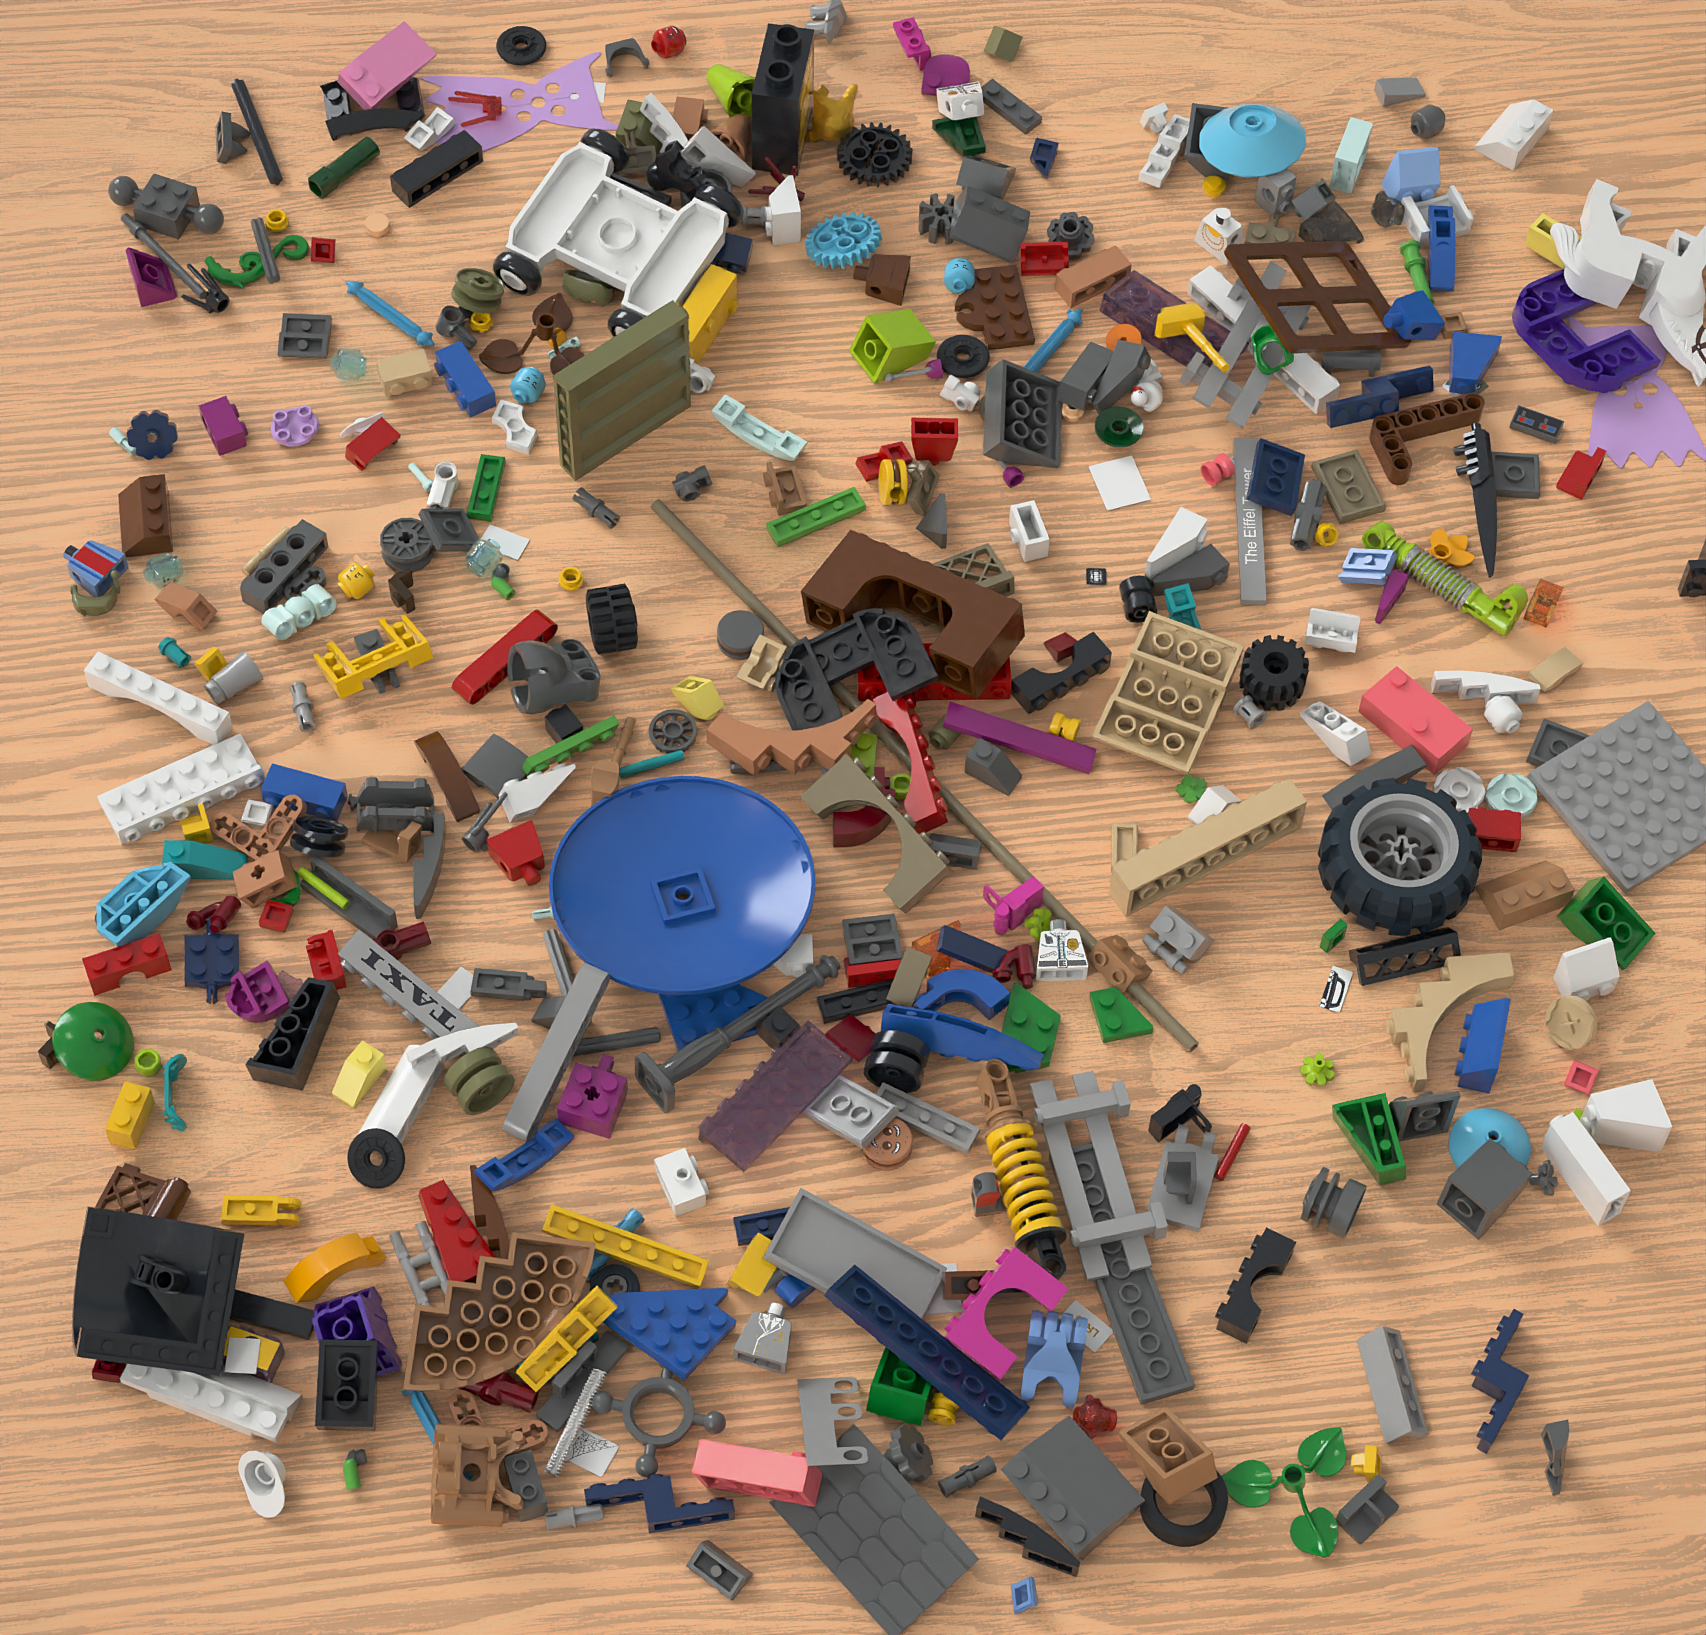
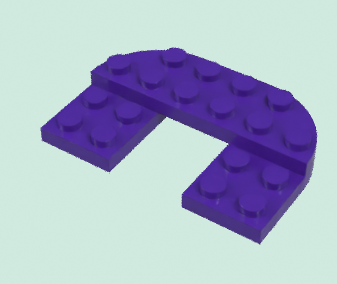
M1564 269L1526 285L1521 291L1513 309L1512 320L1517 334L1565 383L1589 391L1607 393L1620 389L1623 382L1659 366L1661 360L1630 329L1591 346H1587L1562 319L1594 306L1597 302L1574 293L1566 283Z

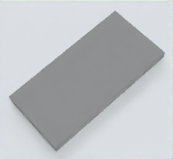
M800 1188L762 1258L824 1293L855 1264L921 1319L942 1280V1272L947 1270V1267Z

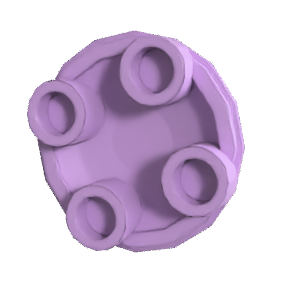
M307 405L300 406L299 408L278 410L273 414L271 434L274 440L281 445L292 447L306 444L315 437L319 430L317 416Z

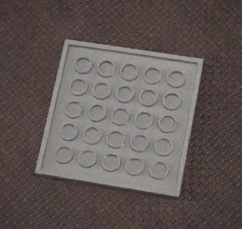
M1649 701L1529 772L1528 778L1624 894L1706 844V767Z

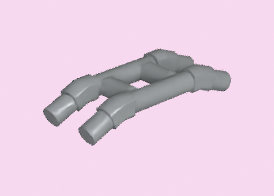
M422 1221L415 1224L425 1253L410 1258L400 1231L390 1234L389 1237L417 1304L431 1306L425 1292L441 1286L444 1295H446L449 1279L446 1271L444 1272L441 1257L427 1223ZM431 1262L436 1276L420 1282L415 1268Z

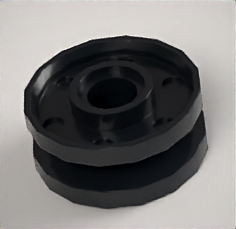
M314 816L298 817L293 821V830L297 833L291 836L290 846L295 850L319 857H338L345 853V843L341 840L347 838L348 828L342 823Z

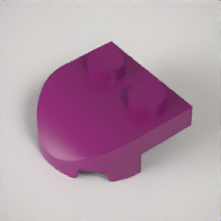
M941 54L931 57L924 68L921 94L937 96L936 89L969 83L970 68L968 63L963 58L955 55Z
M268 961L263 962L246 974L239 971L230 980L232 984L225 996L227 1005L231 1011L246 1021L253 1023L265 1022L289 1008L290 1000L271 963Z

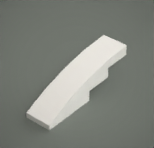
M652 93L647 95L643 100L640 111L653 123L650 132L663 144L660 153H664L667 144L675 140L685 147L688 139L680 126ZM682 155L683 159H684L689 165L694 166L687 158H685V157Z
M1174 114L1160 133L1157 144L1149 154L1148 162L1140 171L1139 181L1160 188L1186 145L1190 119Z
M1458 670L1434 671L1431 689L1432 693L1458 692L1459 700L1484 698L1485 704H1487L1495 696L1501 695L1502 697H1511L1516 704L1536 703L1540 692V685L1510 676Z
M506 1023L457 1031L407 1051V1060L412 1068L437 1055L441 1064H444L464 1052L468 1053L486 1046L495 1048L519 1035V1028L516 1023Z

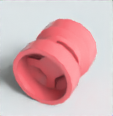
M1224 453L1217 455L1214 461H1207L1202 464L1200 468L1203 478L1211 486L1220 483L1223 477L1228 478L1235 473L1233 462Z

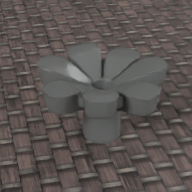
M1546 1160L1543 1162V1165L1538 1167L1539 1174H1532L1529 1183L1530 1185H1540L1545 1195L1553 1196V1186L1558 1185L1557 1177H1552L1554 1168L1551 1165V1161Z

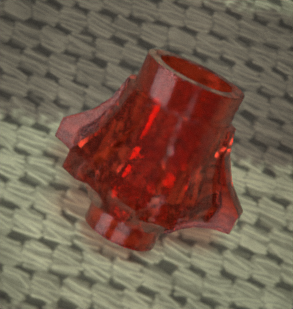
M1087 1395L1084 1404L1080 1407H1075L1073 1420L1090 1439H1093L1099 1433L1112 1432L1115 1429L1117 1412L1115 1409L1103 1405L1100 1398Z

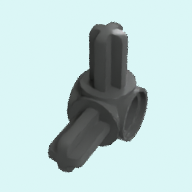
M452 305L445 306L436 322V331L444 337L454 336L458 341H462L468 350L472 349L477 343V340L464 327L465 320L471 317L474 312L461 306L458 308Z

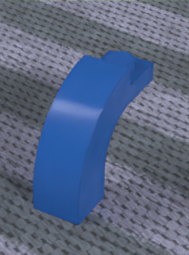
M956 969L942 972L927 980V991L917 997L914 1002V1008L937 1011L948 1003L964 1002L974 1006L988 1020H991L1008 1006L1010 992L1000 982L987 974L968 969Z

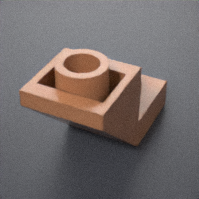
M169 582L154 599L171 617L181 613L199 631L204 629L218 612L200 593L174 582Z

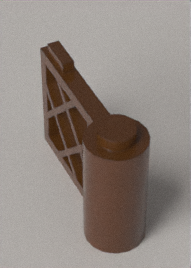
M125 1163L123 1167H116L95 1208L104 1209L108 1202L118 1199L121 1208L116 1209V1211L129 1212L142 1207V1215L177 1220L191 1194V1190L188 1188L189 1184L181 1178L174 1177L165 1181L140 1173L141 1169L139 1167ZM121 1176L132 1179V1185L121 1190L117 1188ZM148 1185L156 1186L153 1194L142 1198L139 1189ZM136 1191L139 1200L124 1206L121 1197Z

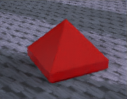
M312 237L311 261L335 263L336 239Z

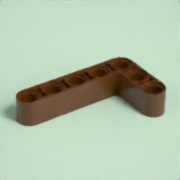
M1468 393L1375 417L1369 440L1387 479L1394 485L1406 484L1409 479L1412 459L1404 442L1478 423L1485 404L1484 398L1477 393Z

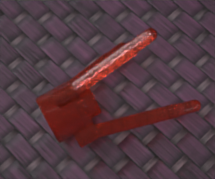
M455 91V95L463 97L448 98L452 102L483 104V113H487V116L463 122L461 127L485 121H496V115H502L501 97Z

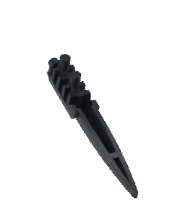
M1473 423L1471 425L1472 431L1463 434L1464 444L1453 449L1455 456L1465 454L1468 460L1465 465L1457 466L1456 472L1458 476L1467 474L1471 481L1478 532L1488 577L1490 578L1494 574L1497 543L1496 486L1490 435L1485 429H1481L1480 423Z

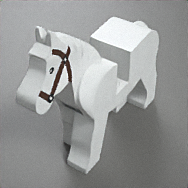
M1596 179L1587 195L1580 218L1581 240L1579 241L1576 230L1566 224L1554 223L1550 230L1557 253L1565 265L1564 277L1566 283L1577 295L1616 309L1632 284L1646 289L1639 318L1652 325L1663 346L1682 366L1691 371L1694 381L1699 387L1706 378V328L1703 326L1706 293L1702 279V271L1706 267V225L1697 237L1675 229L1667 242L1666 249L1645 240L1621 235L1620 231L1627 223L1632 211L1611 203L1618 192V187Z

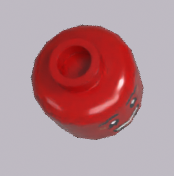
M673 25L658 29L653 34V40L651 41L652 50L664 59L679 55L686 46V36L681 29Z

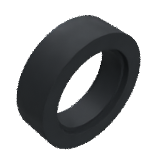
M1216 1470L1217 1479L1204 1485L1212 1503L1209 1515L1201 1522L1187 1526L1175 1524L1162 1515L1156 1503L1157 1491L1146 1477L1141 1490V1496L1146 1502L1140 1506V1513L1149 1531L1161 1541L1178 1547L1196 1546L1212 1538L1220 1529L1228 1506L1227 1487L1219 1472Z

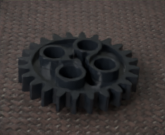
M870 122V127L867 128L862 123L860 130L852 127V133L848 132L845 138H841L840 145L837 148L839 168L843 169L844 175L850 174L851 181L858 178L859 185L863 181L867 182V187H870L871 183H875L879 187L880 182H884L886 186H889V180L896 183L897 176L904 178L905 171L909 172V167L912 165L913 149L910 148L911 142L906 141V135L899 136L900 129L891 131L892 125L883 128L881 122L878 127H875L873 122Z

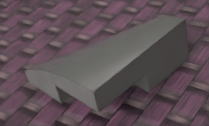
M1568 1420L1548 1423L1541 1433L1550 1460L1545 1474L1553 1496L1560 1494L1569 1437Z

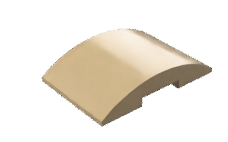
M1149 611L1130 652L1127 665L1114 693L1111 694L1092 735V739L1189 774L1215 723L1237 669L1244 646Z

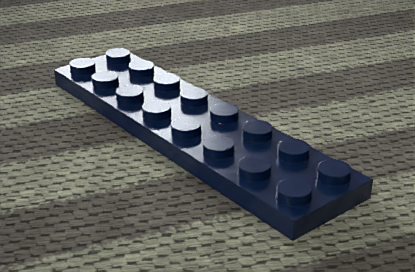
M855 1264L825 1293L824 1296L835 1307L847 1314L857 1325L869 1332L879 1343L891 1350L901 1361L913 1368L923 1379L935 1386L945 1397L952 1400L967 1415L974 1418L999 1440L1002 1441L1030 1409L1025 1402Z

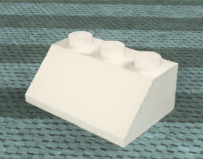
M1534 99L1510 104L1474 146V150L1514 171L1549 129L1554 110Z

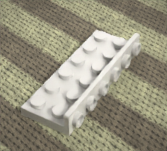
M240 733L97 796L116 836L121 845L127 842H134L152 831L161 830L172 822L187 818L190 814L199 811L198 804L203 803L206 810L217 802L231 799L236 794L247 789L256 788L260 783L264 782L265 778L261 765L257 764Z

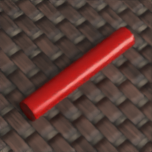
M1241 1123L1214 1174L1217 1180L1224 1181L1251 1129L1249 1125Z

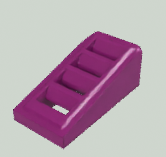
M1391 570L1380 600L1375 623L1381 624L1403 594L1409 579L1408 574Z

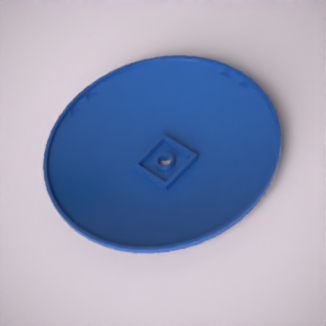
M700 776L662 777L627 786L616 791L611 797L606 796L587 809L573 823L561 840L553 857L549 876L550 905L556 925L569 947L585 963L610 973L611 980L649 993L664 995L703 994L735 986L753 978L777 962L793 946L806 926L812 911L815 897L814 863L810 849L794 822L774 803L760 794L743 786L715 778ZM679 894H687L690 896L686 900H679L676 898Z

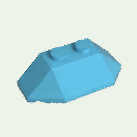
M172 862L163 863L160 866L133 870L96 904L97 932L116 946H123L145 938L175 910L191 876Z

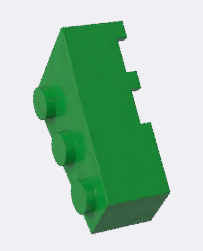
M1386 1093L1333 1104V1119L1377 1183L1383 1185L1405 1180L1406 1166Z

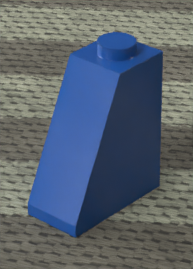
M1453 332L1450 344L1449 392L1458 394L1475 392L1498 355L1502 336Z

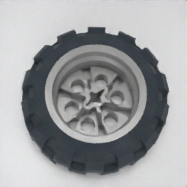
M1388 778L1372 782L1370 790L1363 785L1343 797L1342 804L1332 809L1325 822L1318 850L1320 858L1318 870L1322 884L1326 890H1332L1330 899L1345 915L1352 912L1357 916L1356 923L1373 932L1375 927L1378 926L1389 929L1388 935L1408 936L1411 929L1418 928L1420 933L1443 926L1445 918L1447 920L1455 918L1467 905L1470 894L1474 892L1479 876V868L1482 863V845L1478 837L1475 836L1477 829L1465 809L1460 812L1455 809L1457 801L1442 789L1438 793L1426 789L1427 782L1409 778L1407 784L1395 783V778ZM1367 840L1374 848L1364 844L1363 842ZM1428 851H1431L1433 853L1431 855L1423 856V854Z

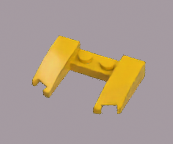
M405 614L401 617L402 622H397L391 626L388 625L386 618L378 620L391 643L349 661L337 645L330 641L326 646L331 652L325 654L323 659L318 654L313 655L320 670L340 699L363 690L362 680L373 678L382 671L399 666L400 663L406 662L412 668L433 659L429 642Z

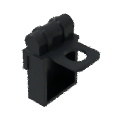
M1192 1084L1186 1091L1181 1089L1170 1097L1165 1106L1151 1115L1148 1132L1158 1143L1177 1130L1179 1124L1183 1125L1191 1119L1204 1134L1205 1131L1211 1133V1123L1198 1109L1202 1096L1201 1088L1196 1084ZM1197 1116H1199L1202 1119L1206 1127H1204L1200 1123Z

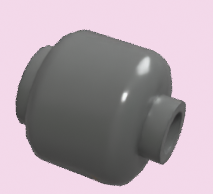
M1430 104L1414 112L1411 116L1412 132L1423 139L1431 138L1443 130L1446 120L1444 112L1441 108Z

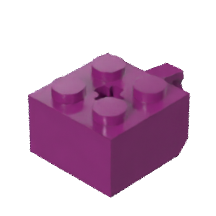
M603 1054L598 1067H589L575 1063L557 1107L558 1120L563 1125L610 1139L628 1091L627 1078L611 1072L614 1066V1057Z

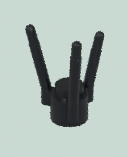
M187 264L188 269L208 289L207 296L204 298L206 303L185 294L181 297L190 303L204 308L208 313H212L213 310L217 313L224 311L230 302L229 297L220 289L205 268H201V272L205 276L204 278L191 264Z

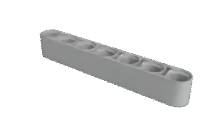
M584 963L581 966L505 1118L502 1127L503 1132L524 1142L532 1139L609 984L610 973L588 963Z

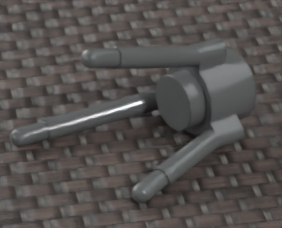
M506 792L500 796L493 806L491 802L487 803L471 828L462 837L464 844L473 852H478L480 849L484 852L488 850L486 839L489 837V833L484 828V825L508 796Z

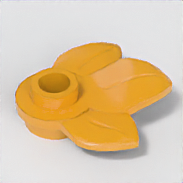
M1442 528L1437 529L1431 534L1429 555L1433 554L1434 558L1438 557L1439 561H1443V564L1447 563L1455 567H1464L1475 559L1474 555L1466 552L1468 543L1466 535L1448 537Z

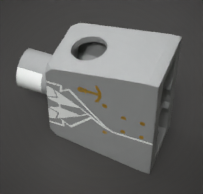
M770 1303L766 1314L752 1313L734 1346L735 1361L785 1375L791 1339V1322L783 1319L784 1306L778 1303Z

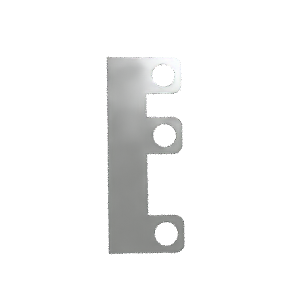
M854 1377L797 1379L807 1466L866 1463L868 1461L866 1448L837 1447L834 1427L835 1420L860 1419L862 1417L861 1406L856 1403L832 1404L830 1395L857 1392V1379ZM838 1381H849L853 1384L852 1388L848 1390H839L834 1385ZM842 1407H852L856 1410V1414L845 1417L839 1415L838 1410ZM850 1450H856L862 1453V1457L858 1460H847L843 1454Z

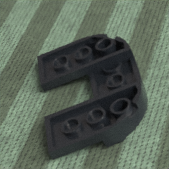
M866 609L852 614L854 619L810 640L804 637L791 646L783 656L784 661L780 670L776 672L775 687L779 702L792 731L820 727L842 718L843 715L830 689V685L874 664L892 701L939 680L914 626L898 613L885 612L884 609Z

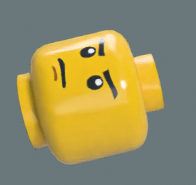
M353 562L339 573L337 585L349 599L352 597L361 599L374 588L375 583L372 577L375 574L366 563L361 566L359 563Z

